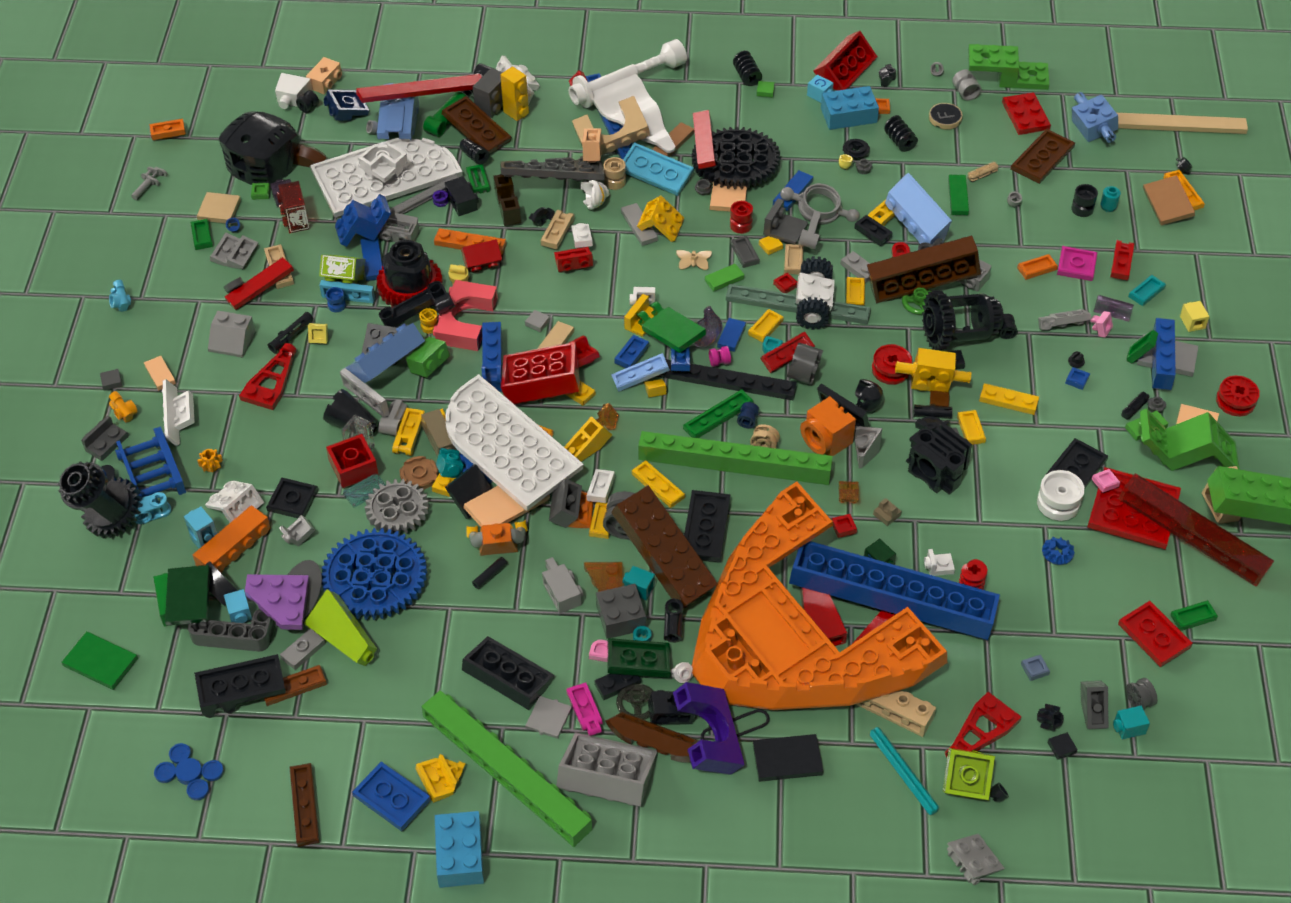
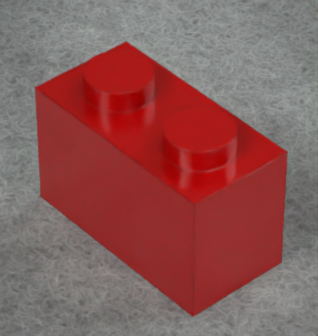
M497 239L464 246L461 249L465 267L468 270L471 269V272L479 271L483 266H488V268L499 266L498 263L502 261Z

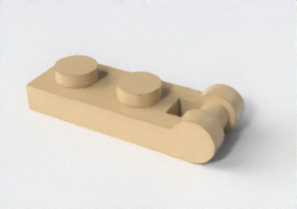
M557 210L540 240L541 246L558 249L569 226L574 221L575 214H566L561 210Z

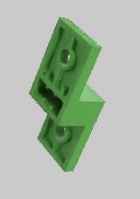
M969 44V71L999 72V87L1049 89L1048 63L1019 62L1018 46Z

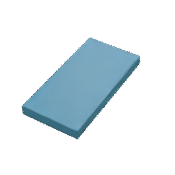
M635 142L623 159L626 165L625 174L676 196L680 194L694 172V167Z

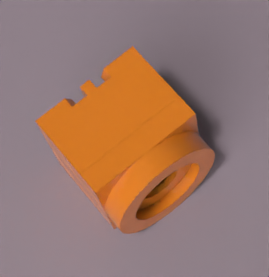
M831 396L807 411V418L801 423L800 430L805 443L813 452L834 456L853 443L856 419L849 412L845 414L842 406L838 408V403Z

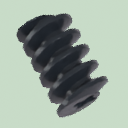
M745 50L737 53L733 59V65L741 80L746 86L757 85L758 81L762 80V73L751 53Z
M899 115L891 117L884 126L886 134L901 151L907 152L916 146L918 138L915 137V133L912 132L911 128L905 124Z

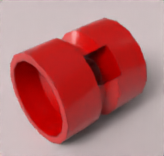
M747 201L734 202L730 209V228L733 232L739 234L747 233L752 229L753 206Z

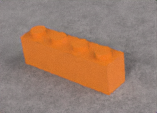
M252 505L192 554L196 566L205 565L210 561L222 572L232 561L237 560L239 555L246 549L252 547L259 538L268 533L271 529L268 517Z

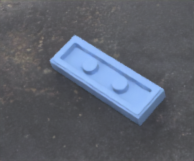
M663 353L611 375L619 392L665 373L670 369Z

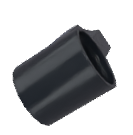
M673 598L669 599L665 604L664 640L676 643L682 640L683 603L679 599Z

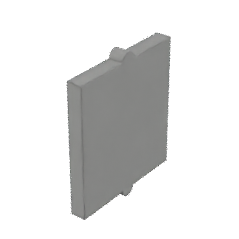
M539 696L525 728L539 732L540 735L545 734L558 739L572 706L560 703L557 699L551 700Z

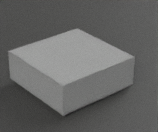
M534 310L526 319L525 326L541 332L549 323L550 316Z

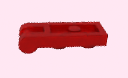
M1116 240L1110 277L1122 280L1129 279L1134 243L1129 242L1127 244L1122 243L1121 240Z

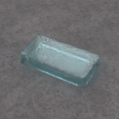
M373 474L344 490L343 495L354 508L368 500V494H374L373 488L379 490V484L384 486L386 484L377 474Z

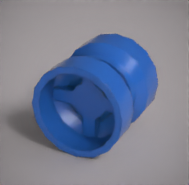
M338 287L327 290L326 299L329 310L335 313L343 311L346 307L343 290Z

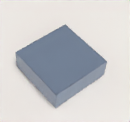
M1041 655L1022 660L1021 662L1030 681L1048 676L1050 673Z

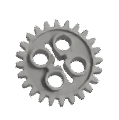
M394 479L393 484L386 481V486L379 484L380 489L373 488L374 494H368L369 499L365 500L367 520H369L370 525L375 526L376 530L383 528L384 532L391 529L392 533L393 531H399V535L401 530L408 533V528L415 530V524L421 526V520H426L425 514L429 513V502L427 494H424V489H419V484L413 486L412 481L405 484L404 479L400 483Z

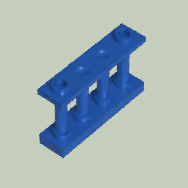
M161 426L153 429L155 437H152V440L123 449L120 440L116 441L118 449L115 452L118 460H123L129 478L136 486L138 483L155 477L171 474L169 481L140 490L141 493L139 495L142 498L169 488H176L179 495L186 493L183 480ZM152 447H160L161 449L156 454L128 463L126 456ZM159 460L166 462L161 468L135 477L131 471Z

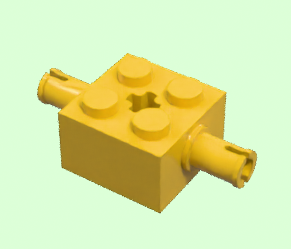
M918 348L913 364L897 361L895 366V373L911 375V389L921 391L948 392L953 381L968 384L971 381L970 371L955 370L956 353Z

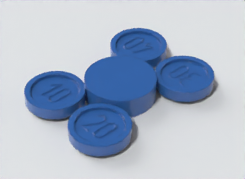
M178 743L169 751L170 760L177 764L176 768L170 762H162L156 766L154 776L161 783L170 782L176 776L180 783L188 785L186 791L189 798L201 800L209 792V786L205 780H218L223 775L224 769L217 760H210L201 767L199 761L190 758L191 750L189 746L184 743Z

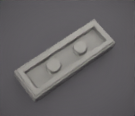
M637 203L621 208L623 217L642 246L658 241V236L652 227L642 231L637 227L643 213Z

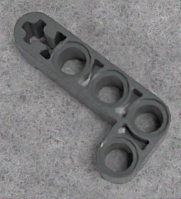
M260 609L254 612L251 624L208 620V622L191 623L188 625L191 640L195 645L258 652L264 651L269 647L275 628L273 619Z

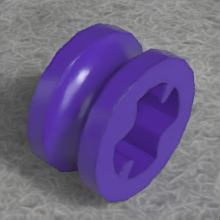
M438 190L433 193V203L435 206L444 207L448 204L449 200L446 191Z

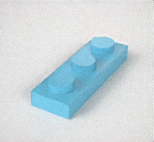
M321 280L319 285L323 298H326L327 290L338 287L343 290L345 300L373 304L375 301L373 286Z

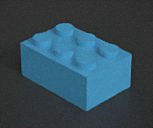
M870 86L822 93L821 110L829 130L877 123L879 107Z
M479 811L435 815L436 868L439 888L484 884Z

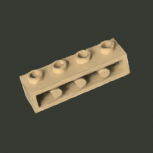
M902 690L856 704L921 737L925 735L932 723L936 707L930 702L922 701L911 693Z

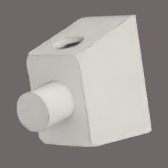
M281 73L275 89L279 106L282 109H287L289 105L298 107L296 99L304 96V93L308 90L313 91L311 79Z

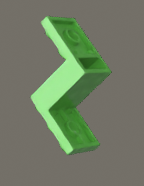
M1148 409L1140 411L1141 419L1139 424L1142 428V443L1145 446L1147 445L1153 455H1157L1162 464L1166 465L1171 471L1210 456L1218 459L1223 467L1237 466L1239 469L1236 442L1209 412L1165 428Z

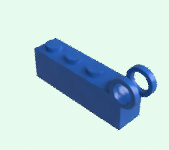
M501 322L482 323V377L499 392H502Z

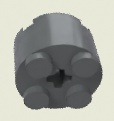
M798 343L787 377L812 385L823 350Z

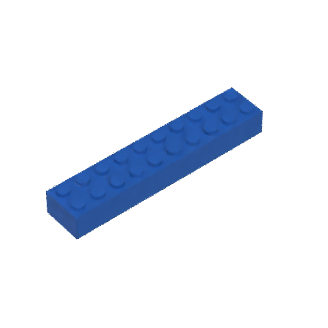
M812 541L798 549L789 584L894 614L909 607L922 622L988 640L994 624L1000 594Z

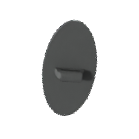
M312 560L298 563L287 574L309 576L304 620L314 609L322 587L321 570L318 564Z

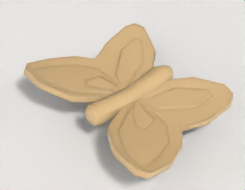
M677 250L676 254L681 259L679 269L683 270L691 265L693 267L696 265L700 269L707 270V259L712 255V251H701L698 253L692 251L690 253L685 250Z

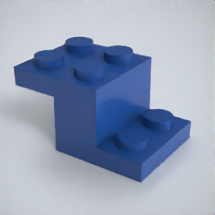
M379 194L372 201L371 208L355 200H352L345 207L343 216L335 224L341 245L347 247L355 233L372 241L375 240L391 215L385 196Z

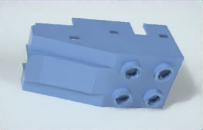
M418 96L380 101L377 127L378 140L389 139V132H399V139L412 140L419 111Z

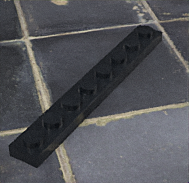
M668 359L665 360L670 370L656 376L735 391L742 389L747 393L792 401L797 387V382L691 363L690 371H671V360Z

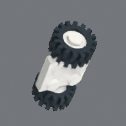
M813 256L811 260L807 258L806 261L802 262L797 282L796 304L798 305L796 320L798 324L800 323L801 327L805 326V329L812 327L811 330H815V327L821 329V326L825 327L828 324L829 312L833 306L835 280H832L833 265L826 258L821 260L820 256H818V259H815V256Z

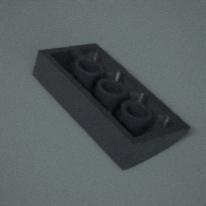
M489 636L468 653L462 661V671L527 710L537 702L539 696L543 695L554 679V674Z

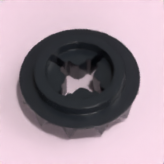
M850 139L843 144L842 151L856 160L857 158L863 159L864 156H868L870 147L867 142L861 139Z

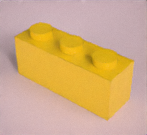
M512 66L500 74L503 112L514 120L519 121L529 114L527 78L524 73Z

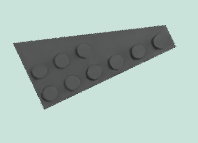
M580 156L578 160L564 157L545 159V162H538L537 159H534L528 163L520 160L503 161L500 163L501 175L506 177L517 175L523 178L535 176L541 179L552 177L558 180L569 178L575 181L586 179L599 182L604 180L605 175L601 159L600 161L590 163L583 161V156Z

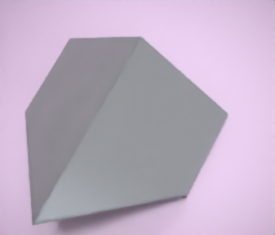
M855 427L854 441L858 468H863L879 453L882 428Z

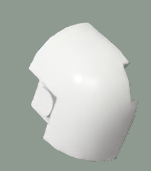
M390 143L378 146L374 144L362 153L358 160L367 175L372 179L376 177L385 183L393 175L398 177L403 171L407 162V153Z

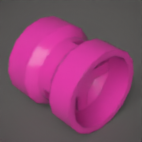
M728 346L721 347L718 350L715 348L709 349V360L712 367H717L719 364H731Z

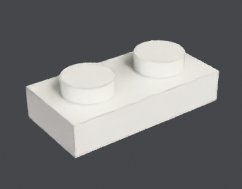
M578 223L571 226L575 248L593 246L589 224Z
M595 470L586 495L587 501L607 502L615 478V471Z

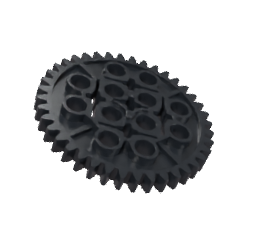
M729 127V130L723 128V131L716 129V133L712 131L716 166L703 169L698 168L696 144L694 149H692V165L695 172L699 173V177L708 179L710 183L714 182V186L720 184L721 188L726 185L727 189L730 186H733L734 189L737 186L743 189V186L749 188L750 184L755 187L756 183L762 184V180L767 181V178H772V174H776L778 166H780V150L772 138L768 139V135L763 136V132L758 134V130L752 132L751 128L745 130V127L741 130L738 127L735 129Z

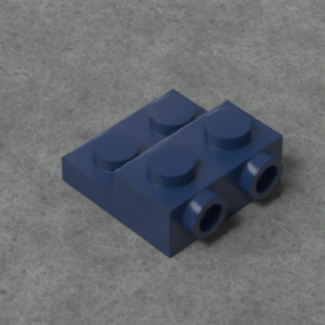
M328 90L324 97V105L329 107V114L334 116L335 120L351 121L353 115L361 116L368 115L369 113L366 103L361 102L356 94V90Z

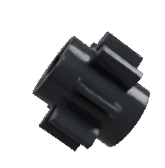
M1045 704V708L1039 709L1037 720L1041 723L1040 728L1055 731L1056 727L1062 725L1064 715L1059 712V706Z

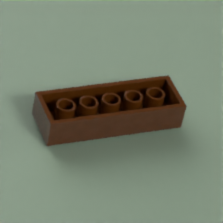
M972 235L867 264L870 286L876 303L912 294L916 288H925L927 290L981 275L979 253Z
M649 485L617 504L611 513L671 599H679L683 603V609L710 592L718 584Z

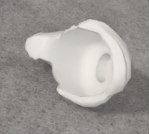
M594 180L581 182V190L586 192V200L583 203L590 210L601 206L610 195L607 186L602 182Z

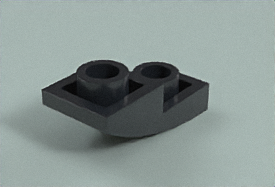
M209 561L205 564L210 567L209 591L226 606L224 595L238 590Z

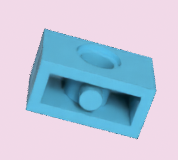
M201 506L184 516L190 538L198 549L217 534L213 520Z

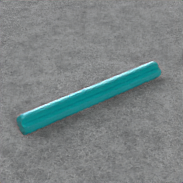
M879 727L870 731L871 738L929 815L938 812L939 806L883 731Z

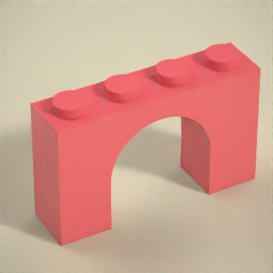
M455 280L448 292L455 307L438 316V324L434 326L433 336H435V339L445 341L446 345L450 347L479 351L482 342V326L463 323L454 317L465 309H480L493 312L498 300L497 287Z

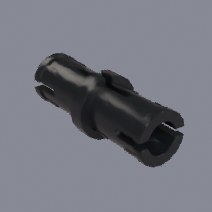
M914 404L913 416H933L952 419V407L936 406L935 404H931V406Z

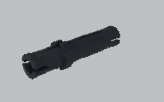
M305 312L288 328L280 331L278 336L267 344L270 351L276 353L284 343H290L297 333L313 321L312 315L309 312Z

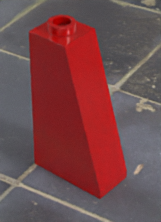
M801 587V602L805 612L834 646L845 644L847 631L831 596Z

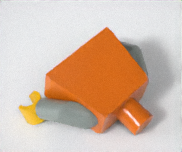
M526 520L522 522L516 521L514 522L515 528L510 523L483 525L480 532H478L477 525L475 527L466 526V532L472 546L480 548V556L518 552L517 543H521L524 540L525 532L528 531Z

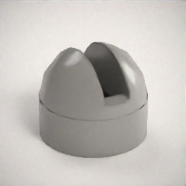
M934 62L931 65L930 71L933 75L938 76L942 74L944 67L942 63ZM936 64L939 65V72H936Z
M369 120L366 125L367 133L376 134L378 122Z
M1016 191L1011 192L1007 197V202L1012 207L1018 206L1022 200L1021 194Z

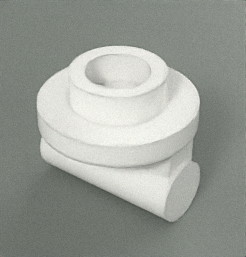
M681 662L671 669L670 676L674 677L679 683L688 682L693 676V668L688 662Z

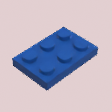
M380 762L352 791L353 797L401 832L431 801L428 794L383 762Z

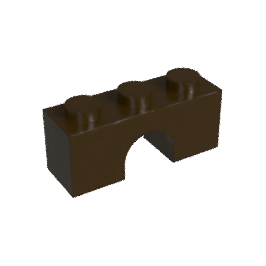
M501 174L494 175V189L504 226L521 223L520 206L517 196L515 197L512 177H506Z

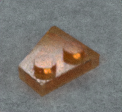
M584 562V570L588 572L591 582L598 589V592L622 587V562Z

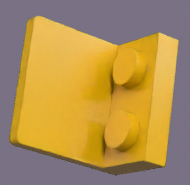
M660 195L646 204L637 227L642 231L654 225L664 236L673 242L677 237L684 217Z

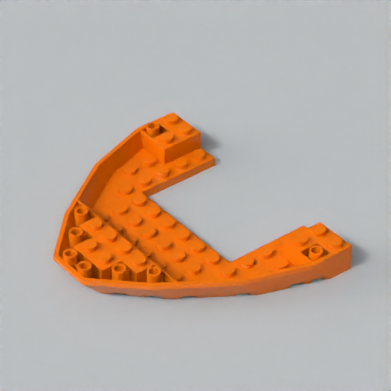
M797 481L778 494L776 499L749 529L728 558L701 619L692 661V674L698 683L724 689L728 705L767 710L851 706L915 686L947 664V650L909 607H906L839 652L769 569L771 566L833 526V521Z

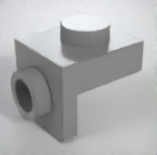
M302 515L288 529L284 526L279 528L283 533L281 537L288 544L293 543L298 547L315 531L306 517Z

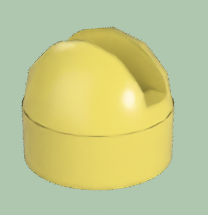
M846 154L840 155L839 166L842 169L849 168L852 165L853 158Z

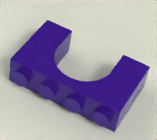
M685 682L673 692L677 710L702 717L710 725L715 736V741L701 739L688 749L692 769L733 774L745 764L724 689Z

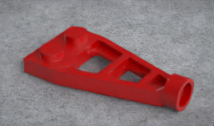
M284 343L279 353L247 382L239 395L240 400L274 410L282 398L293 357L297 352L295 346L290 343ZM276 365L284 367L281 374L271 370ZM266 378L277 380L274 389L262 387L259 384Z
M987 692L974 705L954 743L949 748L971 752L973 750L979 751L1007 735L1021 721V716L990 692ZM980 716H984L997 727L985 733L976 726V723ZM969 731L980 738L974 745H970L963 739ZM948 749L945 751L946 757L948 756Z

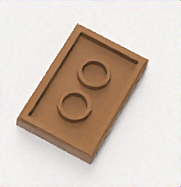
M1177 175L1143 185V189L1160 225L1195 216V211Z

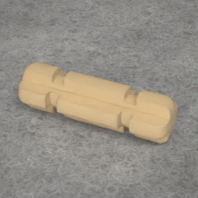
M991 162L988 165L968 172L967 177L973 182L998 171L999 166L996 162Z

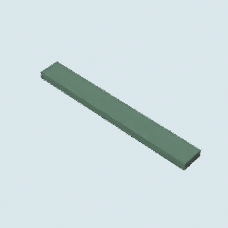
M729 284L726 294V301L797 312L798 304H796V295L733 284ZM833 301L829 318L867 325L871 307Z

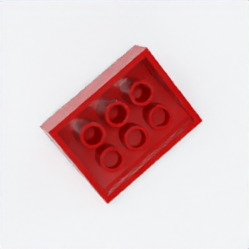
M572 342L503 355L501 378L503 395L513 404H519L526 401H536L542 398H553L558 395L580 392L576 343Z

